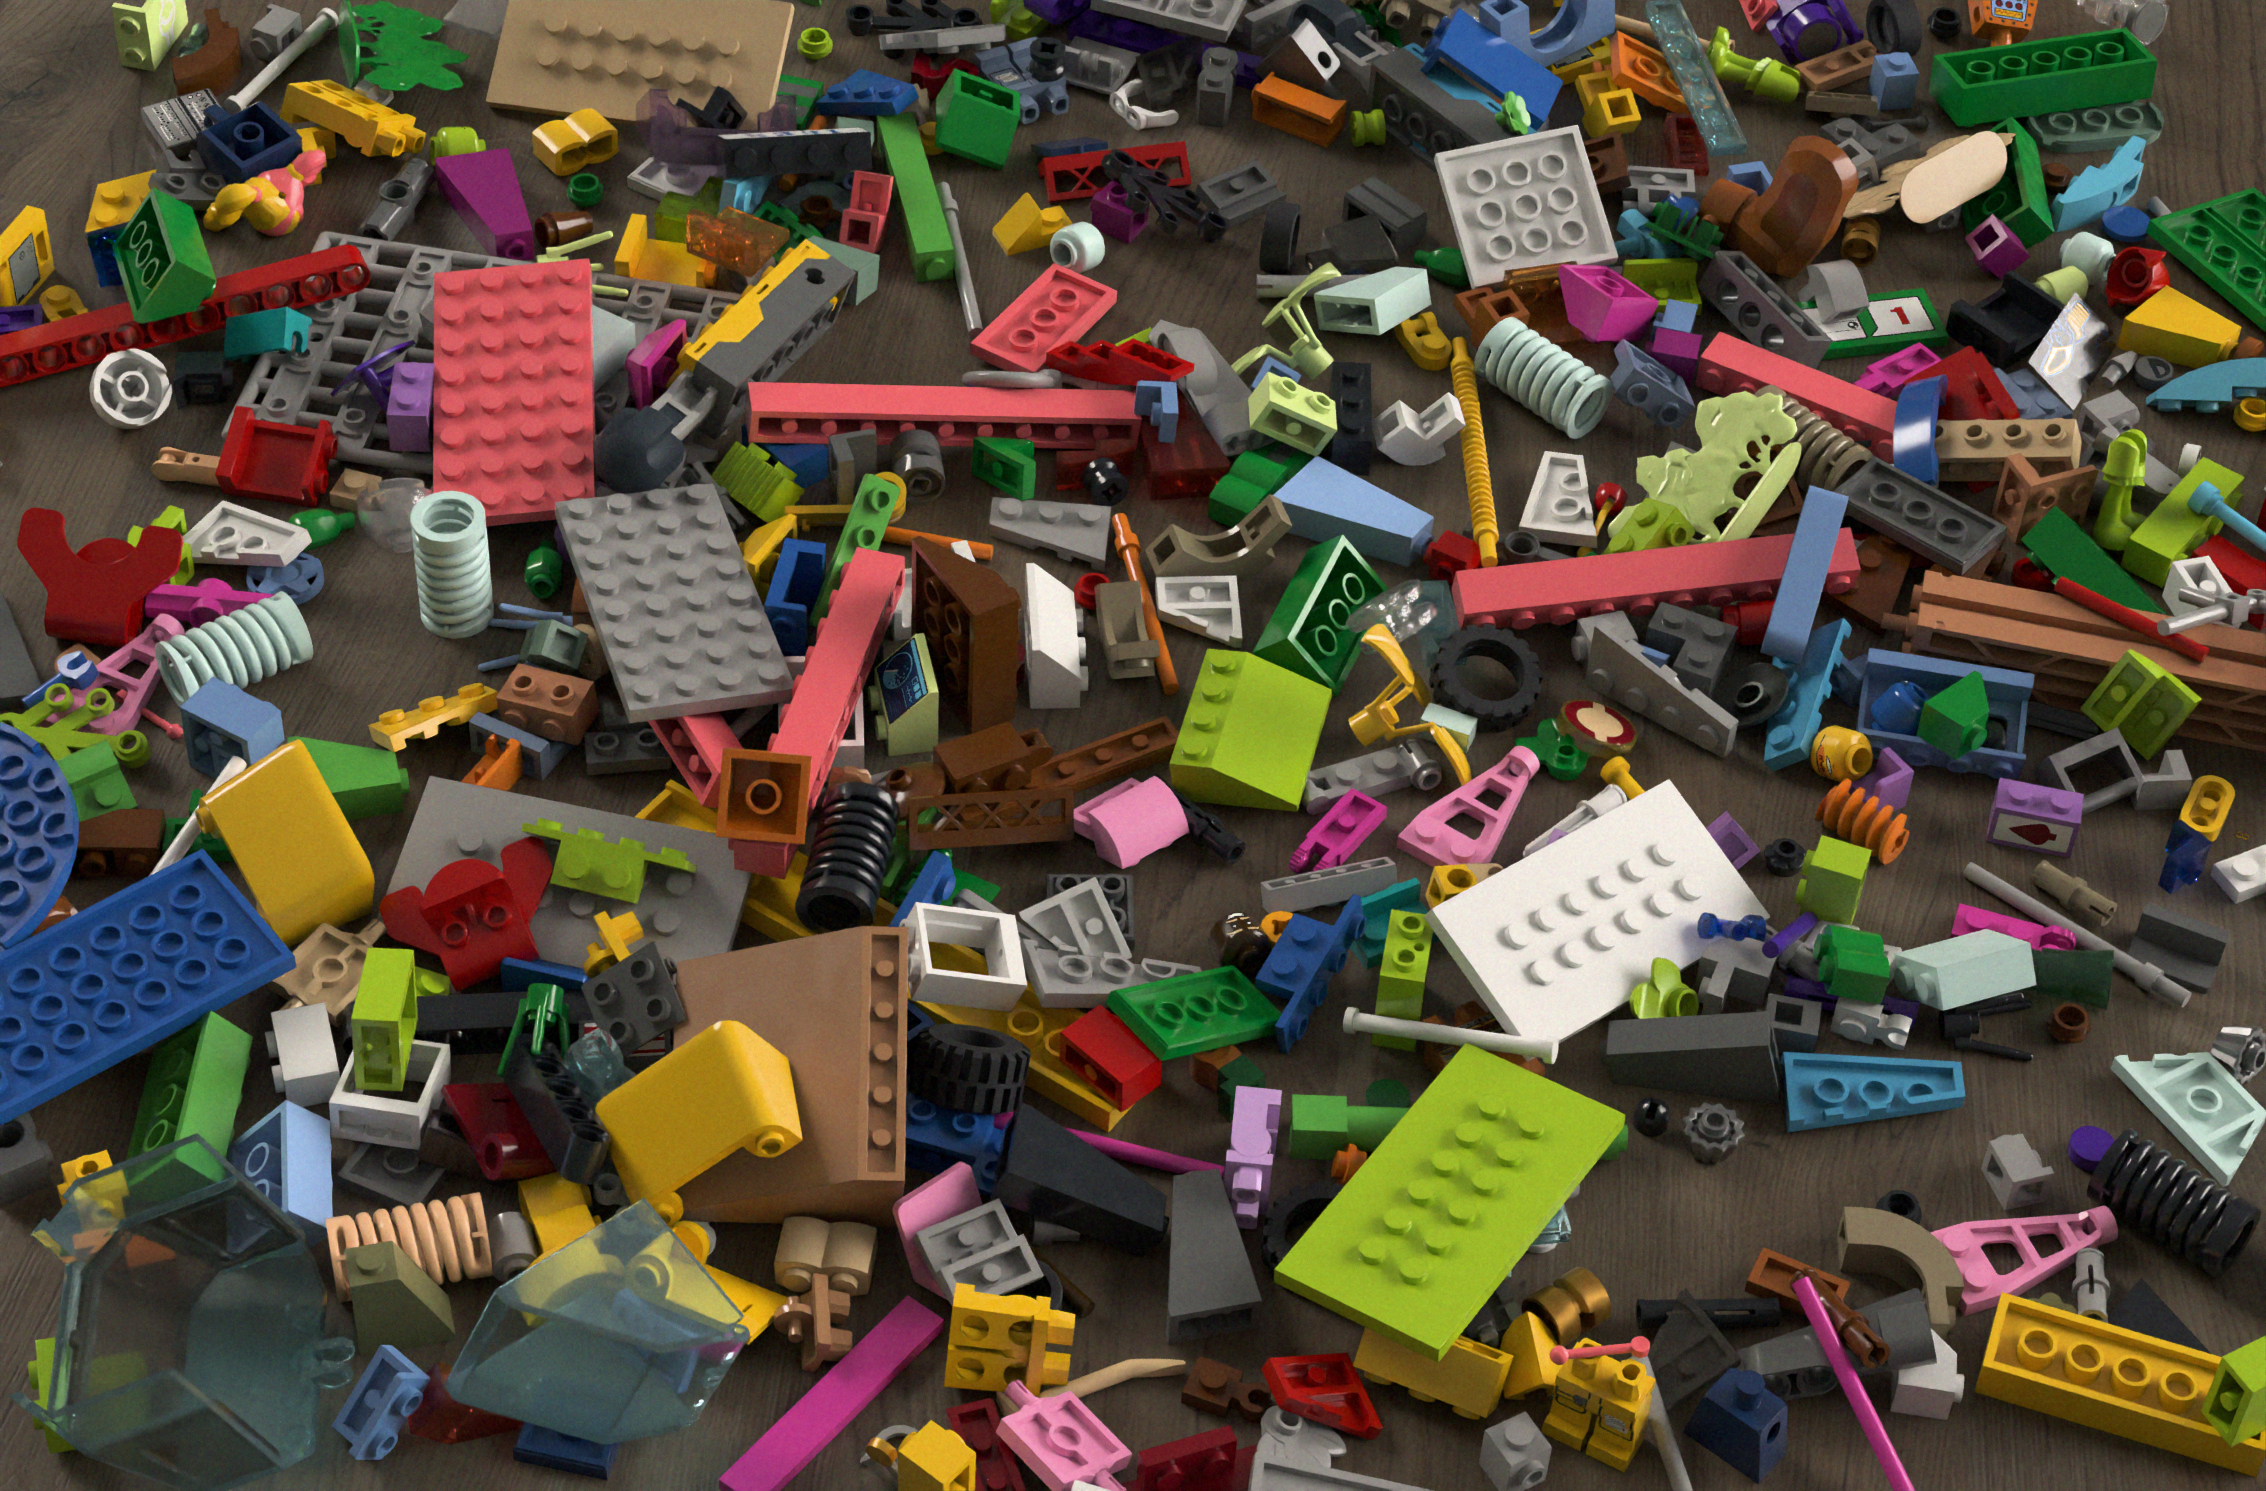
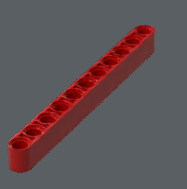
M349 244L340 245L216 278V287L209 299H203L199 305L206 306L204 309L168 317L163 321L140 324L134 321L129 302L0 335V388L103 361L107 355L113 352L116 353L135 348L144 350L226 328L227 317L283 307L293 310L353 294L363 290L369 284L371 273L358 248ZM355 266L352 270L344 272L347 267ZM312 276H318L313 281H306L308 278ZM281 286L275 291H269L272 287ZM237 296H243L238 301H231L233 298ZM130 326L125 331H117L121 327ZM88 336L91 337V338H90L89 340H87V341H84V342H80V341H79L81 338L88 337ZM53 347L47 352H41L43 348ZM7 357H15L9 362H1Z

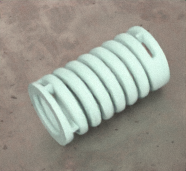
M1514 317L1505 318L1497 323L1485 336L1475 356L1474 371L1479 377L1487 379L1491 385L1499 387L1500 391L1510 395L1515 401L1521 402L1522 406L1532 410L1534 414L1543 417L1546 422L1553 424L1555 428L1565 431L1567 436L1573 439L1583 437L1598 424L1607 411L1612 399L1613 384L1611 380L1603 375H1596L1594 369L1584 366L1582 361L1573 358L1570 353L1562 351L1558 345L1551 344L1549 339L1540 337L1539 333L1535 330H1528L1526 324ZM1490 349H1491L1490 356H1489L1488 361H1487V363H1486L1487 356H1488L1489 351H1490Z
M440 491L430 494L421 499L413 507L410 514L421 620L431 633L440 637L451 639L470 637L486 629L489 625V620L493 619L494 616L485 509L479 500L464 492Z
M280 591L270 598L259 600L257 604L252 603L245 606L243 610L237 609L231 612L229 616L223 615L216 618L214 623L209 621L202 624L200 628L194 627L186 631L184 636L180 634L175 635L171 638L170 643L168 640L157 643L155 645V656L165 685L174 701L180 707L212 677L243 689L248 685V681L257 683L261 681L263 675L265 677L275 675L277 668L280 671H285L290 668L291 664H301L312 659L313 645L307 625L298 607L285 592ZM167 657H168V658L170 659V661L172 662L170 665H169V663H168Z

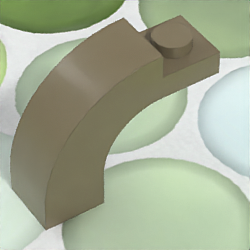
M1269 494L1239 524L1225 532L1216 535L1200 536L1171 524L1145 551L1156 577L1236 576L1237 582H1240L1258 573L1276 559L1271 547L1293 526L1281 500Z
M1140 580L1098 584L1094 587L1102 650L1109 675L1112 679L1154 676V659L1160 656L1158 640H1149L1146 632Z
M1844 1206L1837 1231L1840 1271L1882 1275L1896 1281L1907 1291L1918 1288L1922 1301L1925 1303L1930 1328L1945 1342L1947 1334L1954 1333L1956 1312L1964 1289L1960 1270L1950 1252L1929 1231L1907 1218L1879 1209Z

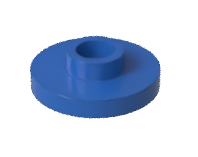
M2115 206L2104 212L2101 226L2107 235L2116 240L2138 242L2149 235L2145 231L2150 219L2145 213L2136 208Z

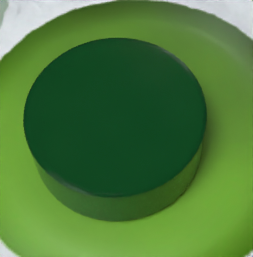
M1380 1079L1371 1083L1367 1088L1364 1106L1409 1108L1410 1092L1399 1081Z

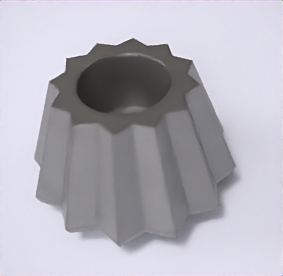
M2260 1026L2223 1027L2221 1032L2217 1033L2216 1039L2212 1043L2210 1054L2240 1085L2243 1083L2249 1084L2252 1077L2261 1071L2266 1062V1033H2263Z
M1704 1102L1700 1108L1691 1107L1689 1108V1115L1682 1119L1684 1126L1682 1133L1687 1149L1693 1154L1694 1159L1701 1160L1703 1164L1712 1163L1716 1165L1718 1161H1726L1745 1137L1741 1130L1744 1122L1736 1118L1735 1110L1725 1109L1721 1103L1712 1106Z

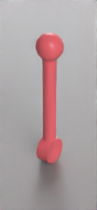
M121 689L114 695L115 700L123 704L128 692ZM142 707L141 715L165 730L170 739L182 737L183 728L180 725L170 724L147 708Z
M1637 1336L1632 1339L1631 1343L1577 1349H1566L1558 1345L1550 1351V1359L1553 1363L1562 1365L1568 1359L1631 1353L1635 1357L1643 1358L1649 1353L1650 1342L1643 1336Z

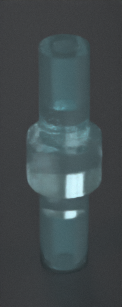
M194 24L189 37L182 41L178 51L179 57L192 54L203 47L202 42L207 32L203 24Z

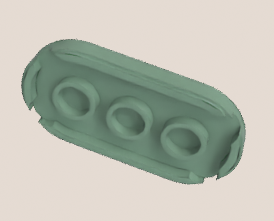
M2137 101L2134 103L2120 102L2107 104L2101 108L2087 107L2073 109L2067 113L2053 112L2041 114L2038 117L2027 116L2025 131L2036 141V144L2058 153L2116 149L2119 145L2124 146L2133 135L2146 140L2145 145L2151 144L2160 136L2164 117L2162 112L2151 102L2147 101L2146 105Z

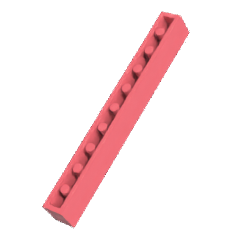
M748 382L744 413L748 442L829 444V436L874 429L877 434V445H890L896 436L905 431L924 430L933 434L940 446L973 447L974 437L985 436L1030 440L1034 442V448L1136 450L1142 420L1141 415L1134 414L1135 391L775 382Z
M1850 527L1840 528L1822 589V592L1827 591L1830 594L1843 593L1853 588L1861 571ZM1795 533L1456 571L1452 595L1460 632L1464 631L1466 626L1476 624L1477 628H1483L1484 624L1495 625V629L1512 627L1518 630L1530 628L1534 624L1550 622L1555 625H1564L1576 619L1622 610L1625 614L1631 613L1633 616H1644L1656 611L1661 601L1688 610L1693 606L1710 604L1712 607H1721L1736 601L1770 599L1777 596Z
M857 547L851 562L844 563L840 576L839 590H833L829 599L828 617H822L819 621L816 634L817 643L815 647H808L804 661L805 671L803 675L798 674L794 680L791 704H784L780 715V730L778 734L772 733L770 736L767 751L812 756L806 827L905 587L904 556ZM728 839V849L734 851V869L784 880L799 844Z

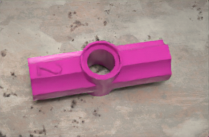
M215 578L202 580L197 587L162 584L146 596L145 612L146 617L156 618L159 614H168L176 620L189 621L193 627L200 628L206 622L214 623L216 618L223 615L229 616L231 612L237 609L243 610L245 606L252 603L257 604L259 600L270 598L275 594L234 591L226 582Z

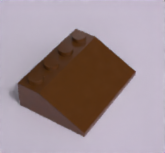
M918 536L912 538L911 638L915 634L924 633L939 694L970 734L1014 719L1015 701L1018 699V689L1016 686V672L1019 670L1017 642L1021 637L1018 627V613L1022 607L1018 592L1015 588L1009 587L998 573Z

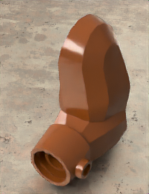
M1816 135L1796 137L1788 145L1771 185L1761 196H1757V191L1728 179L1720 178L1705 195L1696 214L1699 217L1696 225L1699 227L1701 221L1704 220L1719 226L1718 231L1724 233L1720 242L1724 246L1728 245L1733 251H1742L1763 272L1789 279L1795 278L1814 260L1838 230L1847 204L1855 194L1859 184L1857 169L1845 151L1830 140Z

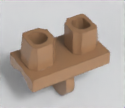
M814 1273L811 1278L812 1289L809 1292L801 1295V1297H788L787 1304L779 1307L774 1313V1326L776 1330L788 1335L790 1342L797 1343L801 1341L802 1370L816 1372L823 1360L841 1361L851 1352L853 1346L852 1332L831 1328L830 1323L844 1324L850 1310V1293L828 1289V1275Z

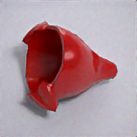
M2133 246L2125 248L2118 253L2107 273L2105 292L2109 307H2116L2118 303L2129 307H2139L2164 286L2168 285L2173 288L2168 270L2161 261L2165 257L2166 252Z

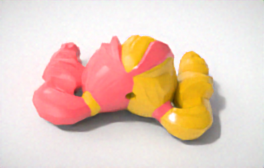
M309 150L299 154L285 168L264 171L258 176L248 179L243 184L234 183L225 186L217 194L215 202L211 203L207 209V213L203 218L204 227L217 232L233 225L242 216L256 230L267 236L278 237L290 233L304 219L302 205L304 188L315 182L316 174L322 170L326 162V155L321 150Z

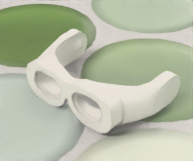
M1140 79L1124 84L1118 91L1110 95V105L1113 110L1125 118L1128 124L1136 130L1167 127L1175 124L1179 118V114L1175 110L1155 113L1138 106L1130 107L1127 98L1140 94L1145 87L1144 82Z

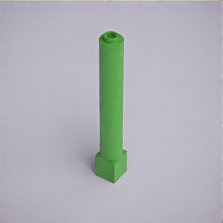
M1292 1094L1289 1119L1290 1158L1333 1160L1336 1151H1343L1348 1143L1355 1144L1357 1150L1374 1152L1410 1108L1347 1106V1096ZM1624 1125V1128L1599 1160L1617 1161L1619 1152L1627 1151V1125Z

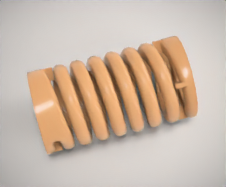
M480 1192L461 1195V1198L458 1196L449 1198L446 1210L443 1203L437 1199L428 1203L427 1210L420 1202L412 1204L409 1214L404 1206H396L392 1209L391 1218L387 1210L378 1209L373 1214V1222L367 1212L358 1213L355 1217V1222L349 1215L325 1219L338 1303L351 1301L344 1249L393 1241L426 1274L428 1272L429 1277L437 1285H442L445 1281L444 1263L451 1282L462 1280L463 1269L469 1279L493 1276L487 1226Z

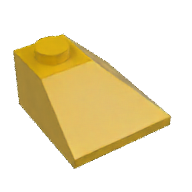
M787 514L755 529L745 542L738 544L748 573L751 575L763 607L785 538L797 539V516L793 514Z

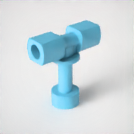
M1629 209L1620 215L1616 230L1626 239L1614 242L1618 257L1629 253L1637 259L1645 255L1648 259L1681 257L1683 250L1671 241L1669 245H1666L1648 236L1651 229L1646 227L1645 224L1649 220L1638 210Z

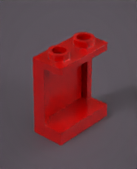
M236 406L215 476L223 494L316 508L319 495L324 494L328 486L329 476L327 468L330 459H335L337 455L338 436L334 435L330 422L326 420H320L318 429L263 421L255 418L252 408Z

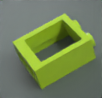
M1391 909L1379 977L1375 1015L1420 1022L1433 937V929L1425 920V914ZM1372 1033L1371 1045L1415 1052L1417 1039Z
M368 947L351 1017L356 1089L403 1090L418 1021L414 950Z

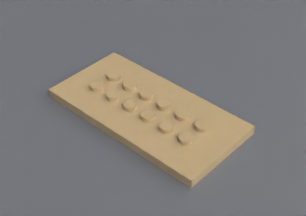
M509 0L486 103L489 107L568 117L581 109L592 108L609 123L712 136L694 126L675 104L681 98L703 110L716 87L720 86L729 91L748 113L736 134L767 133L769 131L795 8L792 3L774 0Z

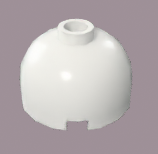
M136 348L127 349L126 351L113 352L107 355L96 367L89 386L90 400L97 414L108 424L121 429H139L156 421L166 410L172 395V385H169V379L165 374L167 372L166 368L157 358L148 352Z

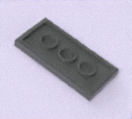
M1875 456L1833 491L1849 496L1845 514L1960 576L2005 537L2007 530L2005 525Z

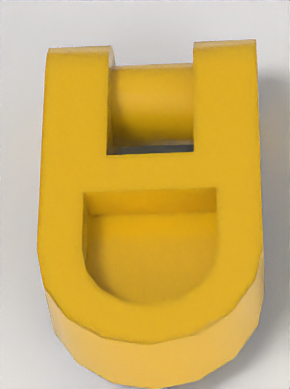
M55 285L48 288L39 298L46 323L88 312L76 291L63 285Z
M1431 311L1419 314L1417 319L1410 320L1408 318L1394 326L1397 339L1419 367L1425 370L1437 371L1446 368L1450 364L1452 345L1438 327L1436 317Z

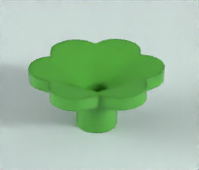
M1508 91L1504 95L1505 101L1501 105L1502 111L1495 115L1496 122L1500 127L1508 125L1512 132L1516 131L1519 136H1524L1528 133L1527 126L1531 124L1530 115L1526 110L1524 99L1520 95L1516 96L1513 91Z

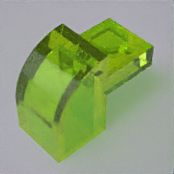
M710 175L696 197L668 191L654 212L656 240L705 246L712 224L717 223L724 179Z

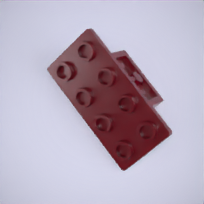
M1228 1425L1145 1449L1138 1453L1136 1480L1122 1483L1121 1485L1127 1491H1248L1251 1461L1255 1452H1257V1444L1236 1450L1237 1439L1231 1426Z

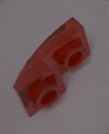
M1134 439L1095 440L1094 450L1057 451L1056 491L1084 489L1085 486L1081 481V474L1084 468L1090 462L1102 457L1113 459L1120 470L1119 473L1125 477L1132 474Z

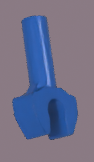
M82 651L64 655L57 660L58 674L22 698L21 702L29 710L43 701L48 687L56 683H62L67 687L81 691L85 690L95 681L99 674L93 661H87Z

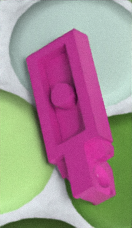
M1919 342L1867 366L1865 373L1859 377L1860 380L1854 382L1853 385L1891 399L1901 394L1905 387L1904 381L1940 362L1942 359Z

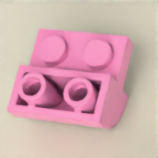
M1156 776L1144 782L1130 778L1074 809L1073 831L1094 841L1098 857L1122 869L1136 865L1142 858L1158 849L1170 846L1174 840L1189 833L1187 819L1178 799L1171 789Z

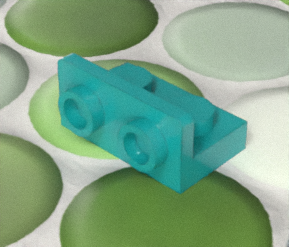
M1417 878L1403 883H1395L1385 890L1364 898L1361 897L1363 916L1367 918L1366 928L1359 941L1354 940L1350 949L1366 970L1382 964L1391 909L1425 915L1429 912L1420 901L1422 884ZM1433 931L1432 943L1440 941Z

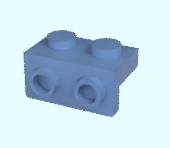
M380 1345L332 1424L334 1429L353 1444L349 1454L356 1460H382L395 1447L400 1429L408 1416L420 1406L423 1400L422 1393L431 1380L427 1374L392 1345Z

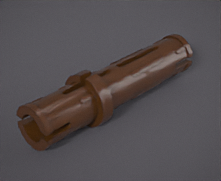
M1803 1268L1804 1273L1811 1279L1843 1347L1852 1350L1867 1368H1876L1875 1362L1869 1355L1880 1366L1883 1365L1890 1355V1348L1886 1342L1881 1340L1870 1329L1868 1325L1870 1324L1869 1320L1860 1312L1851 1310L1812 1268ZM1800 1270L1792 1276L1790 1281V1288L1793 1293L1795 1291L1792 1284L1805 1278Z

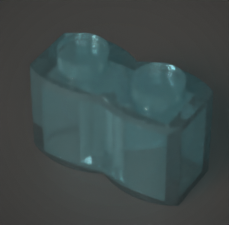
M600 1028L595 1029L571 1044L565 1054V1063L583 1090L590 1093V1100L594 1110L597 1103L603 1097L636 1076L632 1070L624 1066L621 1050L615 1040Z

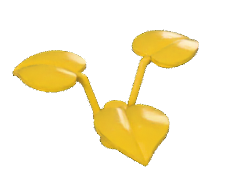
M1376 624L1370 627L1364 634L1361 642L1368 644L1378 651L1395 671L1397 677L1372 703L1348 719L1355 736L1367 747L1383 736L1389 742L1399 736L1428 731L1433 735L1437 744L1452 764L1461 786L1466 785V783L1471 781L1469 763L1457 742L1443 726L1439 728L1434 722L1395 729L1394 724L1399 722V718L1393 706L1411 692L1422 707H1427L1429 702H1432V698L1424 680L1413 669L1412 664L1404 655L1398 642L1386 626ZM1403 682L1405 684L1404 689L1387 701L1386 699Z

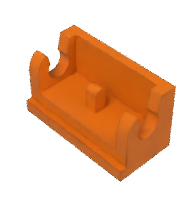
M491 734L485 742L486 754L461 782L508 791L523 775L521 742L510 738L506 743L504 752L497 745L498 739L496 734Z

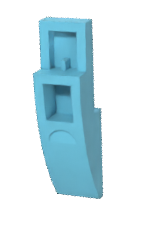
M2133 135L2124 146L2119 145L2116 148L2108 164L2103 163L2099 169L2089 165L2080 176L2075 175L2071 179L2067 191L2064 194L2059 193L2051 206L2050 213L2054 214L2052 221L2054 231H2065L2101 219L2104 212L2109 208L2122 206L2137 192L2144 163H2141V158L2146 140Z
M2266 358L2227 360L2190 371L2147 396L2146 405H2157L2158 411L2177 412L2181 411V406L2195 407V412L2216 413L2219 412V408L2232 401V393L2233 398L2239 400L2257 397V394H2266Z

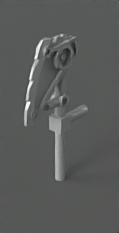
M2184 586L2179 591V600L2202 609L2160 620L2157 623V630L2160 635L2167 636L2216 621L2230 625L2248 621V613H2266V590L2249 589L2247 590V596L2232 592L2217 596Z

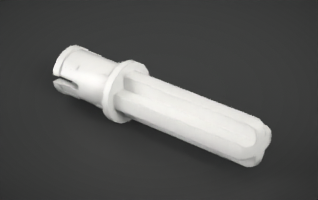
M1610 784L1589 801H1580L1573 813L1525 847V851H1523V857L1525 858L1544 848L1554 828L1571 833L1627 802L1625 793L1617 785Z

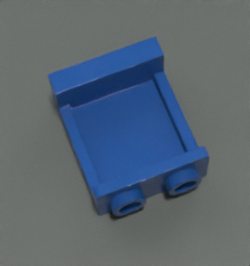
M785 538L764 604V613L768 617L783 657L806 656L807 611H813L826 577L825 543Z

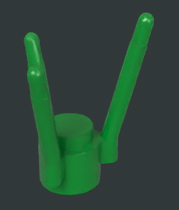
M534 983L528 986L527 999H520L518 1015L497 1070L499 1078L504 1077L515 1038L522 1033L527 1017L528 1023L534 1025L531 1053L534 1056L540 1054L545 1027L555 1026V1022L558 1020L561 1056L574 1076L568 1024L570 1005L563 1003V988L546 983Z

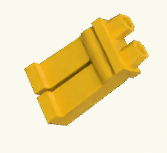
M330 79L310 81V83H290L287 85L279 117L288 123L309 121L317 123L344 135L350 145L358 148L362 147L361 153L369 157L380 155L395 157L407 151L417 154L421 153L426 132L414 127L416 117L412 115L400 114Z

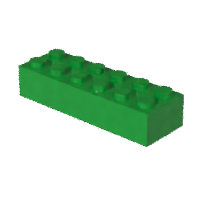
M2127 28L1934 55L1928 93L1957 126L1972 127L1985 122H2003L2011 116L2013 118L2038 117L2046 113H2067L2073 109L2101 108L2107 104L2120 102L2134 103L2137 100L2152 98L2158 60Z

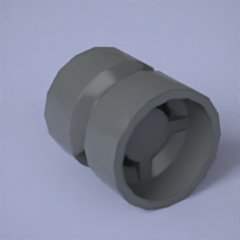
M909 430L896 436L889 448L890 462L893 473L898 475L905 483L907 491L906 502L925 504L934 501L941 496L946 483L940 444L937 438L924 430Z

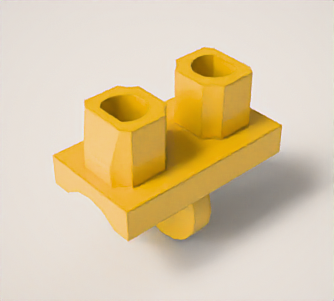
M606 911L593 916L600 929L598 932L599 937L606 949H601L597 942L587 946L586 950L590 957L584 962L583 971L589 979H593L630 956L631 954L626 946L645 937L643 929L633 911L619 915L611 920Z

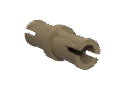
M2046 860L2039 863L2034 871L2039 873L2040 876L2032 874L2030 883L2058 898L2060 905L2068 910L2074 908L2096 921L2102 927L2107 925L2113 918L2107 912L2109 910L2113 913L2116 912L2117 903L2108 900L2087 887V881L2078 876L2072 878L2050 865Z

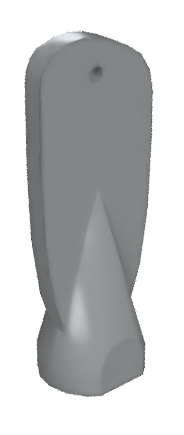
M2109 424L2098 435L2091 447L2108 456L2110 443L2120 433L2114 426ZM2146 452V476L2143 477L2144 488L2156 496L2167 497L2182 479Z

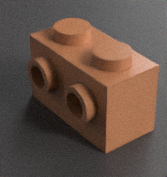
M520 663L517 664L496 697L502 722L533 735L573 745H579L584 737V733L587 732L600 711L594 681Z

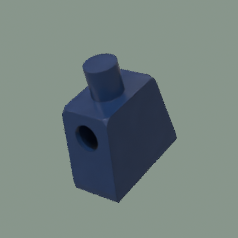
M1729 1368L1704 1395L1685 1427L1684 1433L1759 1484L1786 1455L1788 1407L1782 1399L1764 1388L1765 1381L1759 1373L1752 1370L1741 1372L1736 1368Z

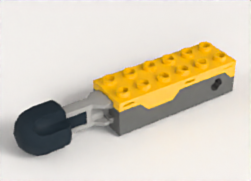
M807 239L796 249L788 248L775 268L769 266L755 287L750 284L743 291L736 305L728 304L715 324L709 322L703 328L694 344L688 342L684 345L676 359L680 363L679 368L670 377L666 385L668 390L651 406L646 405L640 412L633 408H623L606 424L594 442V460L597 474L611 489L625 493L650 491L659 486L683 461L684 446L682 440L695 427L716 440L745 412L748 382H776L835 324L856 272Z

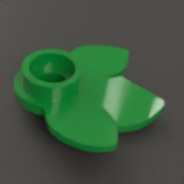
M1557 718L1542 720L1538 726V736L1515 739V746H1524L1530 749L1537 756L1540 764H1546L1551 776L1565 781L1578 778L1586 767L1587 759L1598 751L1597 739L1583 732L1575 734L1571 725Z

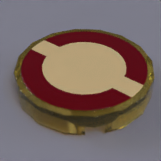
M1571 699L1563 703L1556 719V725L1562 736L1565 737L1566 733L1574 738L1572 744L1578 749L1597 757L1612 759L1620 756L1621 753L1628 756L1632 753L1637 742L1638 732L1631 721L1617 710L1596 701Z

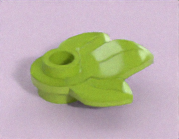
M1657 957L1652 960L1650 982L1640 983L1633 989L1629 998V1005L1633 1016L1637 1019L1696 1016L1699 1009V999L1694 990L1681 982L1678 966L1666 958Z

